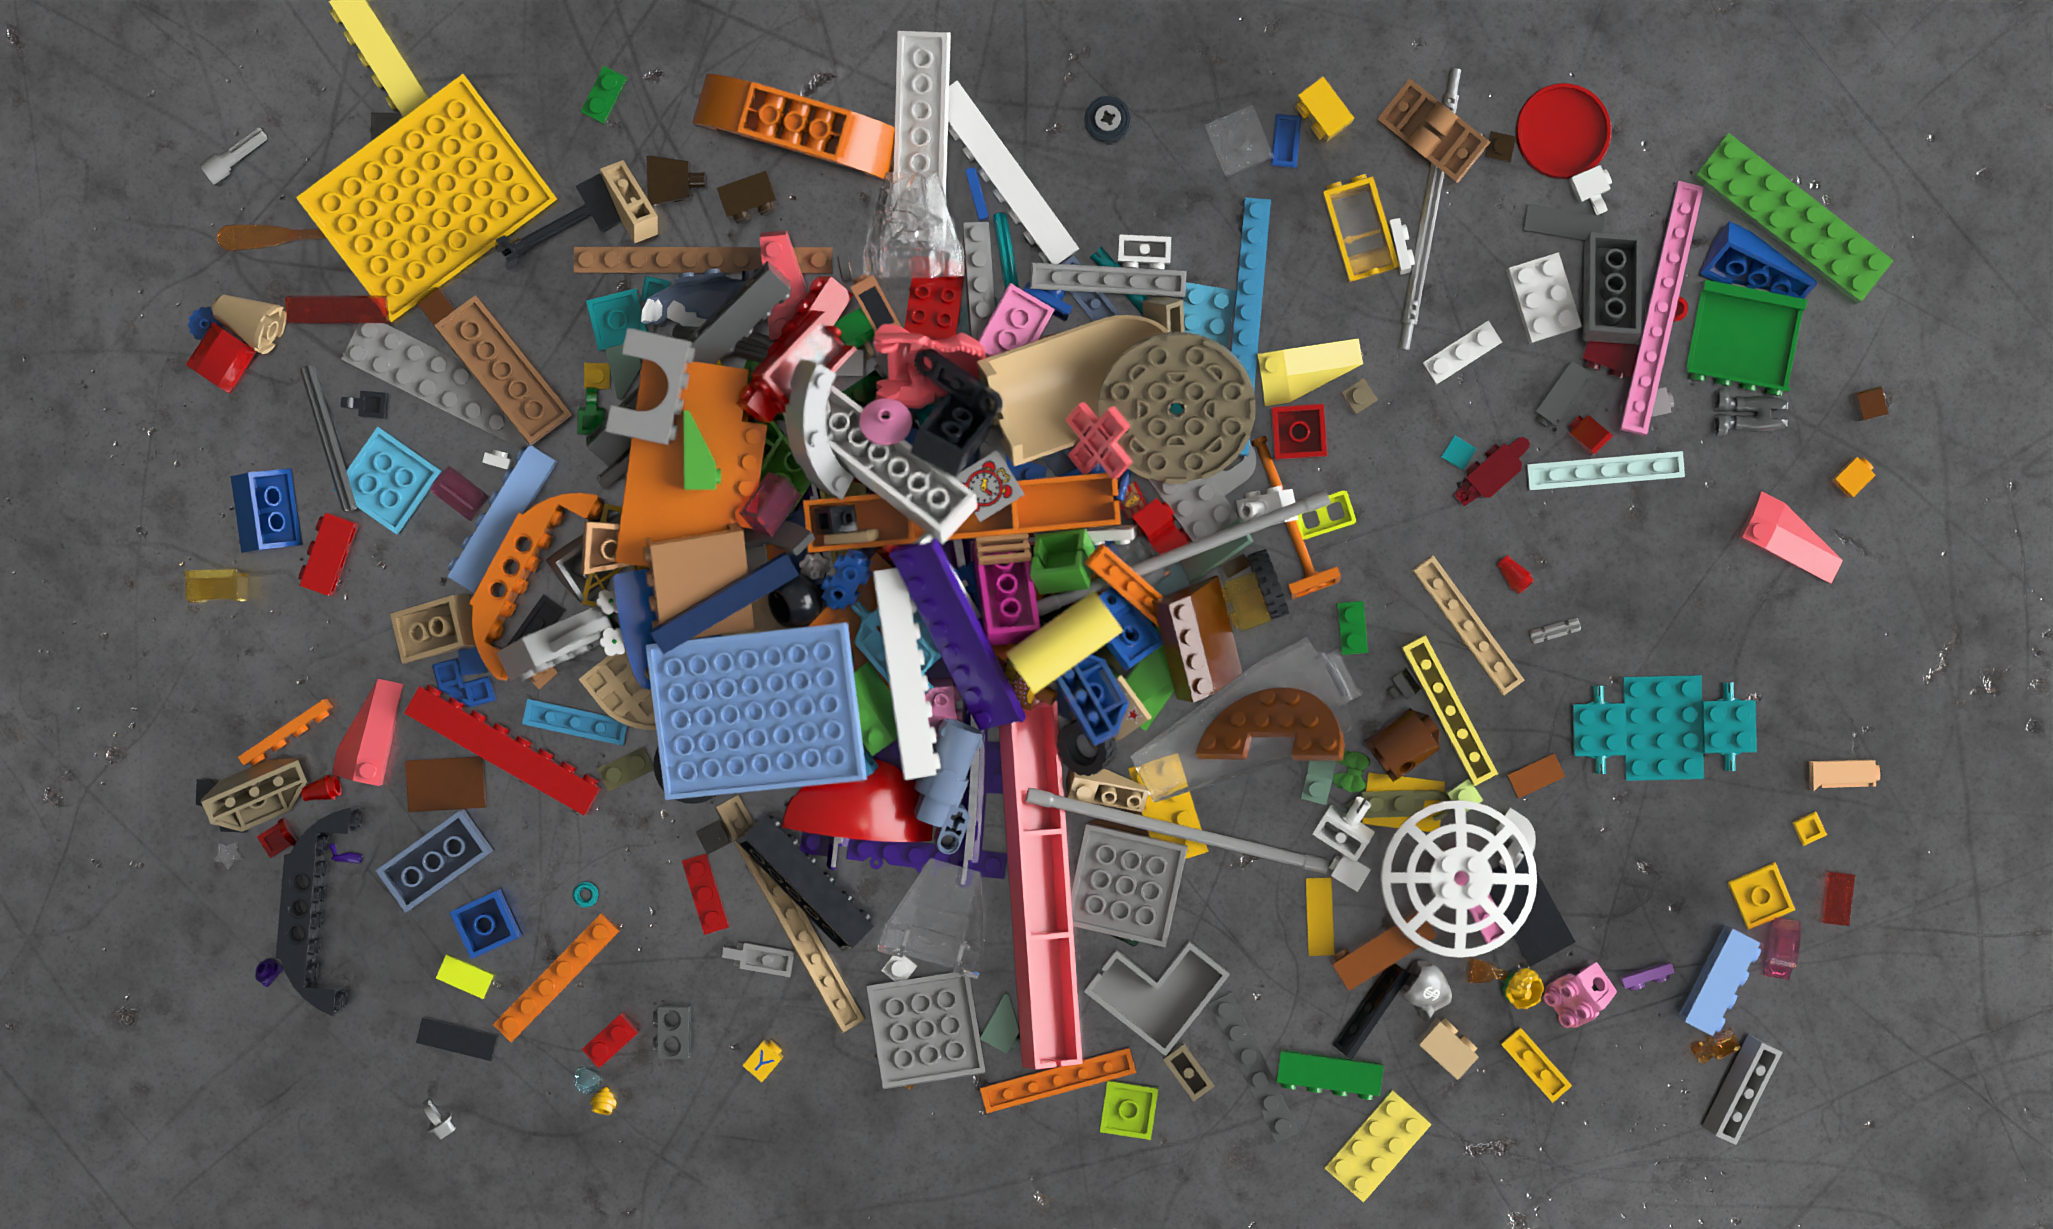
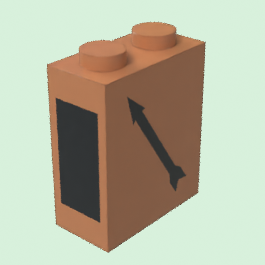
M866 273L853 280L855 285L850 288L874 332L883 324H895L902 327L874 275L868 277Z

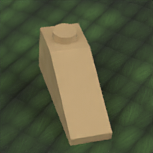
M624 160L601 168L600 173L623 226L634 244L658 235V216Z

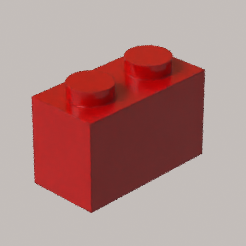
M622 1012L583 1047L582 1051L600 1068L638 1034L640 1030Z

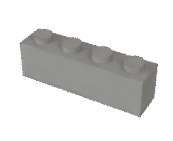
M1748 1034L1702 1127L1715 1136L1737 1145L1783 1052L1769 1043Z

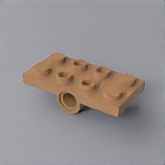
M1410 78L1378 117L1381 123L1457 183H1459L1490 144L1489 140Z

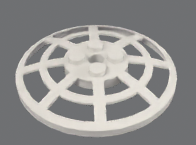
M1446 801L1428 806L1415 813L1395 832L1386 848L1382 861V895L1393 922L1416 945L1442 956H1476L1503 945L1524 924L1531 911L1536 894V866L1525 837L1515 824L1503 814L1476 802ZM1445 809H1454L1455 824L1439 827L1428 835H1425L1415 825L1432 813ZM1465 809H1474L1486 813L1499 820L1505 826L1494 836L1481 827L1466 824ZM1456 832L1455 848L1443 852L1433 842L1434 839L1443 834ZM1466 832L1477 834L1487 839L1489 843L1480 853L1472 848H1468ZM1408 833L1418 842V845L1410 856L1407 872H1391L1395 851L1401 839ZM1512 833L1519 841L1525 853L1529 874H1515L1512 859L1503 845ZM1425 849L1435 858L1430 872H1415L1418 859ZM1496 850L1499 851L1504 860L1507 874L1492 873L1487 860ZM1458 871L1465 872L1468 877L1467 883L1464 886H1459L1454 881V875ZM1391 883H1407L1409 897L1418 911V914L1408 923L1402 918L1395 905L1391 892ZM1415 883L1430 884L1435 898L1425 907L1417 894ZM1492 884H1507L1504 898L1497 908L1487 896L1491 891ZM1515 884L1529 885L1525 906L1519 918L1512 925L1503 913L1512 899ZM1480 904L1490 915L1478 923L1467 925V909ZM1442 905L1455 909L1456 925L1443 922L1433 916V914ZM1427 921L1441 930L1455 933L1454 949L1445 948L1433 944L1419 936L1415 931ZM1494 922L1505 932L1498 939L1486 945L1465 949L1466 933L1482 930Z

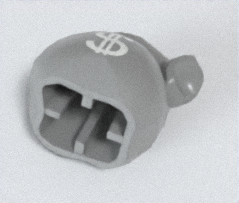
M1416 960L1407 969L1410 976L1400 991L1407 1003L1417 1006L1416 1009L1419 1012V1017L1428 1021L1435 1011L1451 1002L1452 992L1445 976L1436 965L1429 961Z

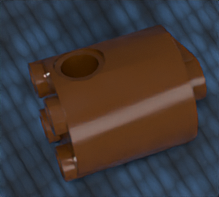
M1409 708L1369 736L1364 742L1394 782L1440 750V730L1428 714L1416 712Z

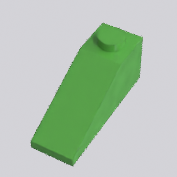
M683 411L684 490H716V484H721V468H716V462L690 411Z

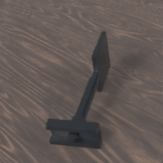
M601 173L576 185L585 203L583 206L521 239L518 237L509 241L506 235L496 239L495 249L497 252L505 249L502 251V255L504 257L508 255L505 262L507 270L517 266V255L525 252L526 248L588 215L593 217L600 231L621 221Z

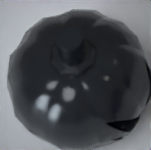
M798 573L799 576L768 594V605L772 616L780 625L788 629L808 627L817 618L822 609L820 597L824 593V590L821 589L822 585L816 586L811 578L801 573Z

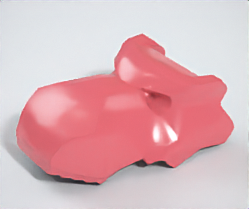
M883 324L875 332L874 347L877 352L888 353L889 379L876 382L878 390L876 392V400L884 398L894 399L904 404L907 408L921 409L934 402L936 398L945 397L948 392L931 382V379L920 374L919 370H916L917 367H914V359L917 353L927 348L933 349L980 380L977 361L986 359L984 347L976 339L963 332L946 339L934 341L922 334L910 333L898 325ZM924 357L925 365L928 368H932L931 365L933 364H931L930 358Z

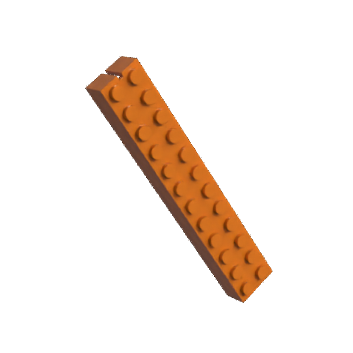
M1108 473L1017 481L1025 494L1024 496L981 522L973 511L946 541L1121 525L1119 501H1113V497L1118 496L1117 478L1113 480ZM878 494L844 497L843 500L827 498L803 501L806 529L815 537L807 546L808 553L912 544L926 532ZM854 504L857 516V529H877L879 531V539L873 541L825 545V534L817 535L814 509Z

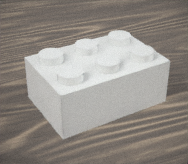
M1559 252L1510 267L1506 270L1529 344L1582 327Z

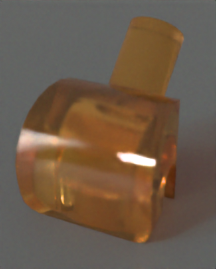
M1476 958L1471 959L1468 983H1491L1493 979L1504 981L1507 978V971L1495 969L1494 964Z

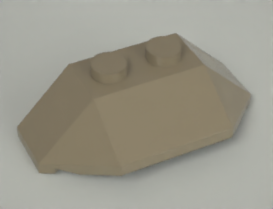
M297 758L267 760L220 780L200 801L210 824L243 832L289 812L307 781Z

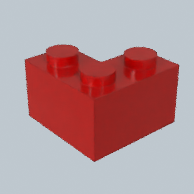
M1158 498L1132 516L1133 524L1137 525V533L1155 556L1189 544L1191 540L1183 528L1178 530L1174 525L1175 518L1173 517L1174 512L1167 502L1161 503Z

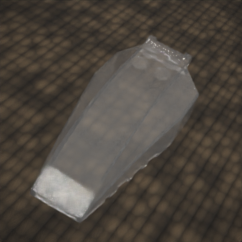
M1307 637L1259 660L1130 757L1153 802L1155 803L1195 789L1294 760L1291 757L1294 738L1252 737L1246 760L1199 759L1196 756L1198 744L1213 720L1228 706L1254 692L1282 687L1309 692L1321 699L1331 709L1337 718L1343 737L1350 734L1354 728L1345 703L1361 696L1363 693L1360 687L1357 688L1341 658L1342 653L1340 649H1335L1321 657ZM1330 661H1332L1348 692L1343 696L1340 695L1325 666Z

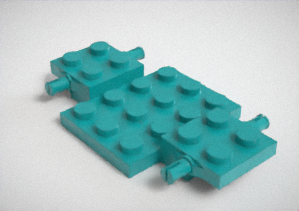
M1702 675L1622 677L1623 703L1604 701V686H1599V696L1598 686H1593L1594 701L1587 704H1572L1574 756L1594 758L1595 774H1600V764L1601 774H1606L1605 758L1624 755L1625 781L1704 779L1703 753L1725 755V771H1736L1735 755L1743 752H1757L1756 700L1734 698V682L1723 683V698L1716 701H1702Z

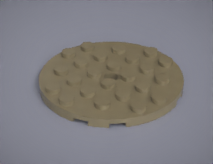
M1188 332L1156 334L1135 343L1125 350L1109 368L1100 389L1098 402L1099 419L1109 408L1115 406L1130 425L1129 429L1117 441L1133 461L1128 469L1150 480L1151 478L1164 481L1165 484H1187L1188 481L1201 478L1204 480L1225 469L1239 456L1250 438L1256 413L1253 386L1241 362L1233 353L1218 342L1208 337ZM1171 403L1183 404V412L1173 414L1169 410Z

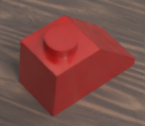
M1579 415L1569 424L1571 430L1567 433L1588 456L1595 454L1613 437L1608 430L1590 415H1586L1584 418Z

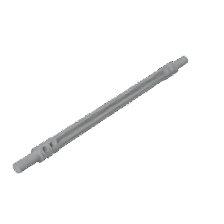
M1451 68L1447 92L1443 94L1442 102L1453 113H1456L1459 99L1457 90L1461 69ZM1432 162L1415 247V264L1412 265L1401 321L1404 324L1399 348L1404 350L1410 349L1413 327L1417 325L1444 172Z

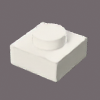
M493 449L492 454H484L482 462L509 470L513 460L507 459L508 453Z
M897 950L881 971L894 981L907 980L918 965Z

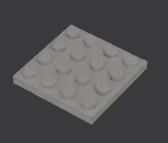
M1087 823L1071 893L1073 926L1166 947L1188 846Z
M969 970L866 986L882 1090L985 1073Z

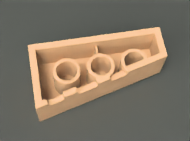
M584 521L582 574L585 575L631 565L614 562L620 523Z

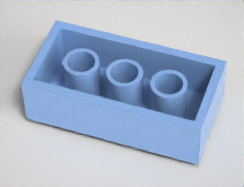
M1725 925L1678 1017L1712 1036L1715 1031L1719 1033L1725 1023L1723 1015L1727 1008L1731 1009L1736 1002L1737 995H1735L1738 986H1743L1749 976L1747 969L1750 963H1755L1760 955L1761 949L1758 948L1760 942Z

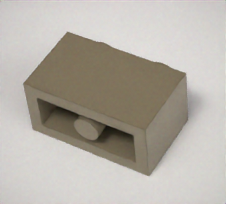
M1184 1042L1169 1051L1166 1056H1162L1163 1061L1193 1102L1215 1087L1210 1077Z

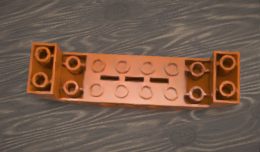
M706 74L692 124L715 131L721 129L863 171L865 175L888 182L891 181L894 171L895 127L847 109L755 82L718 74Z
M586 493L562 494L536 504L524 514L518 512L469 602L473 606L472 628L478 653L495 678L507 681L508 676L496 653L502 649L493 645L492 642L493 640L498 641L504 631L502 624L505 618H510L517 606L514 602L517 596H522L529 585V582L526 581L531 572L535 573L541 563L539 558L543 549L547 550L550 547L554 538L551 535L556 526L560 527L566 517L564 513L565 508L593 522L595 518L599 519L601 517L605 499ZM529 539L530 547L528 550L523 551L522 544L525 540ZM516 562L518 565L517 571L511 574L510 566ZM501 585H504L505 593L499 597L497 590Z

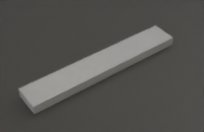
M1031 262L1030 289L1185 297L1187 271Z

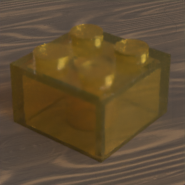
M1254 572L1223 582L1224 588L1221 591L1225 604H1231L1233 612L1229 613L1234 628L1239 627L1240 631H1245L1271 621Z

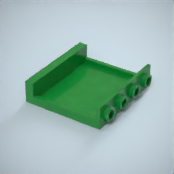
M1710 280L1702 281L1684 373L1691 374L1690 379L1705 381L1706 377L1716 379L1715 384L1731 386V382L1741 384V389L1756 391L1757 387L1767 389V394L1782 396V392H1790V387H1788L1802 314L1806 310L1808 299Z

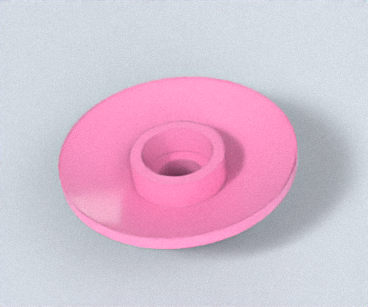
M887 398L878 399L869 403L863 409L859 421L860 429L863 435L875 444L893 445L907 437L912 427V417L908 408L901 402ZM883 416H889L890 418H889V419H883V418H881V417H883Z

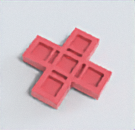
M1083 402L1078 404L1065 419L1081 439L1068 454V457L1083 475L1089 473L1099 462L1114 480L1120 477L1133 462L1117 443L1121 436L1129 429L1130 425L1115 406L1109 408L1098 419L1089 406Z

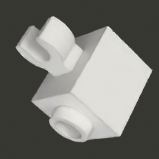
M1601 165L1569 179L1579 203L1590 199L1596 215L1608 210L1601 197L1602 193L1611 189L1609 184L1612 183L1607 169L1602 170Z

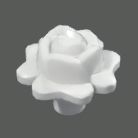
M818 552L806 554L805 559L799 562V566L802 568L801 574L807 575L812 580L824 578L825 573L831 569L829 558L821 556Z

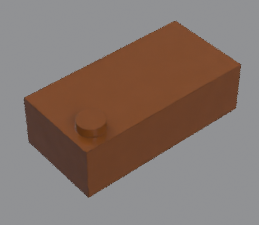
M1413 908L1403 914L1402 918L1408 923L1418 914V911ZM1392 921L1349 949L1341 950L1333 956L1334 958L1330 962L1348 991L1420 946L1406 937ZM1427 921L1415 931L1419 936L1428 941L1437 937L1431 924Z

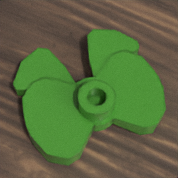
M1345 750L1343 760L1337 762L1348 767L1347 773L1334 774L1333 782L1339 789L1343 788L1349 792H1361L1366 788V783L1362 778L1363 770L1370 766L1371 761L1367 755L1361 752L1349 753L1348 750Z

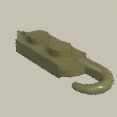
M1438 790L1364 791L1362 795L1358 796L1364 798L1359 808H1362L1366 800L1371 804L1363 818L1411 817L1424 808L1425 800L1450 801L1446 794ZM1355 799L1347 803L1346 806L1351 808V804L1355 802ZM1450 809L1442 810L1439 815L1433 817V820H1442L1448 815Z

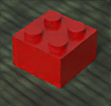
M1324 404L1271 408L1274 460L1327 456Z

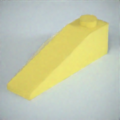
M1359 339L1257 354L1264 405L1267 407L1290 403L1362 365Z

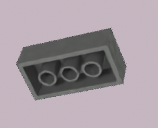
M1590 232L1584 243L1583 341L1635 344L1640 337L1642 236Z

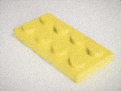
M1391 1090L1324 1166V1169L1364 1202L1432 1124Z

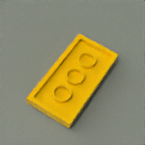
M1178 753L1128 768L1131 780L1148 787L1150 790L1142 812L1143 816L1202 830ZM1148 831L1149 836L1152 838L1187 845L1188 849L1185 859L1209 852L1206 844Z

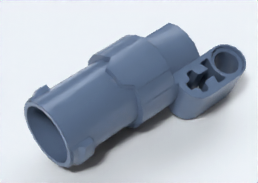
M945 718L938 726L936 732L939 735L933 748V754L938 753L940 769H936L937 775L917 778L914 788L920 792V796L913 813L916 819L937 826L934 840L938 849L944 854H953L960 847L969 824V814L960 802L969 781L966 776L977 748L981 749L983 744V733L966 723ZM960 812L961 818L956 817L953 821L951 815H957ZM952 835L953 841L950 844H941V839L944 836Z

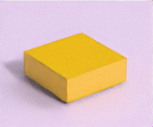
M1816 811L1791 822L1802 846L1827 835Z

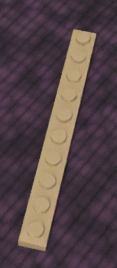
M739 795L714 808L840 1032L844 1033L863 1022L865 1019L806 914L736 843L735 839L753 823Z

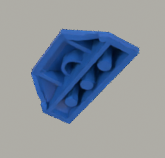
M1090 654L1056 678L1055 682L1083 733L1095 746L1118 734L1129 702L1106 661Z

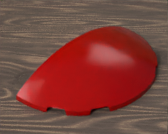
M875 758L873 759L879 767L867 776L865 780L802 786L798 793L790 798L781 824L782 828L802 832L871 841L926 842L932 841L933 825L916 819L913 813L920 796V792L914 788L916 784L914 780H905L903 772L898 767Z

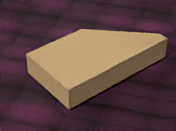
M863 529L845 533L825 534L824 542L825 545L869 542L879 539V531L877 529Z

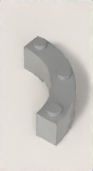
M800 357L790 381L789 387L792 388L790 404L786 403V428L790 448L797 464L801 465L806 473V478L815 487L828 495L843 500L854 476L848 473L835 458L826 432V405L836 374L817 362Z

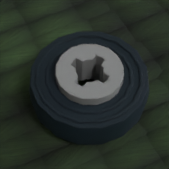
M1109 95L1092 101L1085 114V124L1090 135L1098 141L1107 143L1122 138L1129 130L1131 123L1130 110L1125 102L1118 97Z

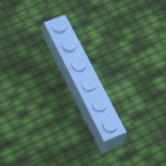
M533 445L521 448L515 458L518 461L517 465L513 470L509 469L502 479V482L505 483L500 492L495 491L488 502L491 507L486 514L482 512L474 525L478 527L473 536L468 535L461 545V548L464 549L459 558L455 556L447 568L450 571L447 577L473 593L477 590L518 512L524 514L529 510L558 463L557 460Z

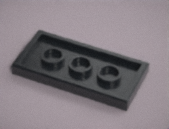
M1522 852L1524 857L1516 868L1514 867L1515 874H1529V867L1524 852ZM1500 865L1491 869L1492 873L1507 874V870ZM1537 870L1536 894L1531 911L1524 924L1513 935L1530 967L1576 942ZM1492 884L1490 895L1497 908L1504 898L1507 884ZM1515 884L1512 899L1503 913L1512 925L1519 918L1525 906L1529 885Z

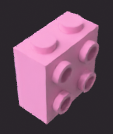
M952 677L928 680L934 688L931 690L928 688L929 692L927 694L924 692L925 701H930L932 717H928L929 728L934 727L936 737L939 735L936 731L939 724L943 722V719L949 718L963 722L962 709L957 710L956 701H960V692L957 686H954Z

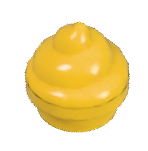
M607 1087L602 1088L591 1098V1111L602 1115L612 1114V1109L616 1107V1100Z

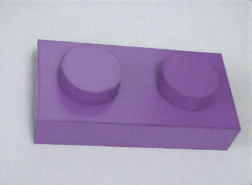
M1667 961L1619 976L1622 987L1634 991L1645 987L1644 983L1654 980L1655 983L1670 979L1669 975L1675 972L1672 963Z

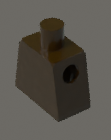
M646 156L648 201L652 207L691 200V188H706L705 172L691 173L688 161Z

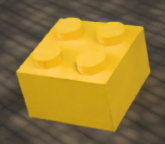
M1324 77L1297 96V106L1295 108L1303 119L1309 118L1312 122L1311 130L1319 140L1324 138L1328 142L1354 120L1353 115Z

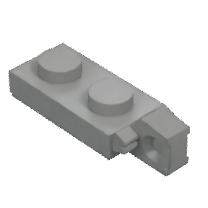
M738 942L737 948L724 946L721 957L733 959V966H738L739 969L791 977L795 951Z

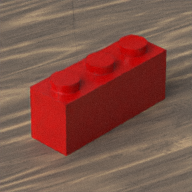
M326 512L324 517H319L315 528L319 532L316 540H312L309 544L307 555L310 557L307 565H303L299 572L298 579L301 580L299 586L327 596H333L359 523Z

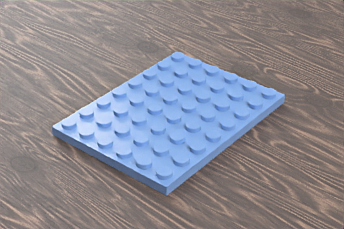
M847 623L692 639L664 655L657 643L646 645L665 800L867 779Z

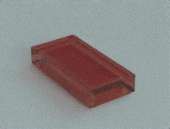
M1828 871L1822 923L1850 925L1855 874Z

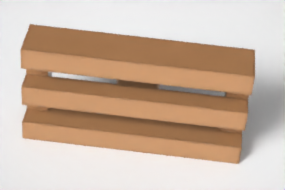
M1028 533L976 537L978 565L1031 560ZM1024 550V553L983 556V553Z

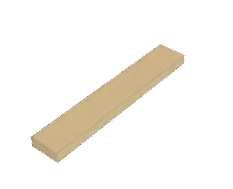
M1432 555L1415 567L1412 572L1502 695L1507 694L1525 681L1436 558Z

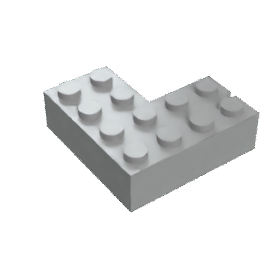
M1189 940L1157 980L1115 949L1102 965L1103 974L1098 971L1084 988V992L1166 1056L1229 977L1230 973Z

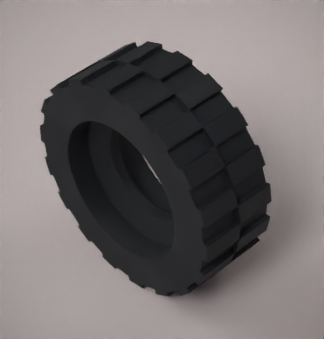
M1075 719L1063 727L1058 735V754L1062 758L1064 765H1067L1072 772H1076L1078 775H1095L1109 766L1110 762L1114 760V755L1117 753L1116 739L1113 736L1097 744L1096 755L1088 758L1080 752L1076 740L1078 736L1084 733Z

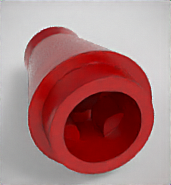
M1509 555L1497 564L1512 591L1516 590L1518 594L1522 593L1534 582V579L1531 577L1532 573L1511 559Z
M328 774L304 786L301 790V796L305 802L310 800H334L336 796L341 795V784L337 776H330Z

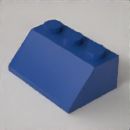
M291 468L230 476L241 553L302 545Z

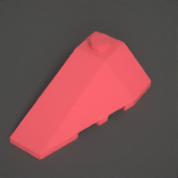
M1762 491L1760 492L1738 538L1831 584L1843 560L1786 503Z
M377 679L337 748L332 775L375 786L383 785L404 684Z

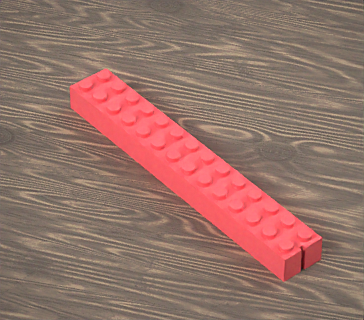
M1042 701L1032 710L1023 709L1026 714L1023 722L1018 721L999 726L1022 1067L1030 1069L1082 1064L1065 810L1025 802L1029 787L1064 797L1061 757L1058 754L1059 749L1057 748V738L1059 735L1057 701L1053 705Z

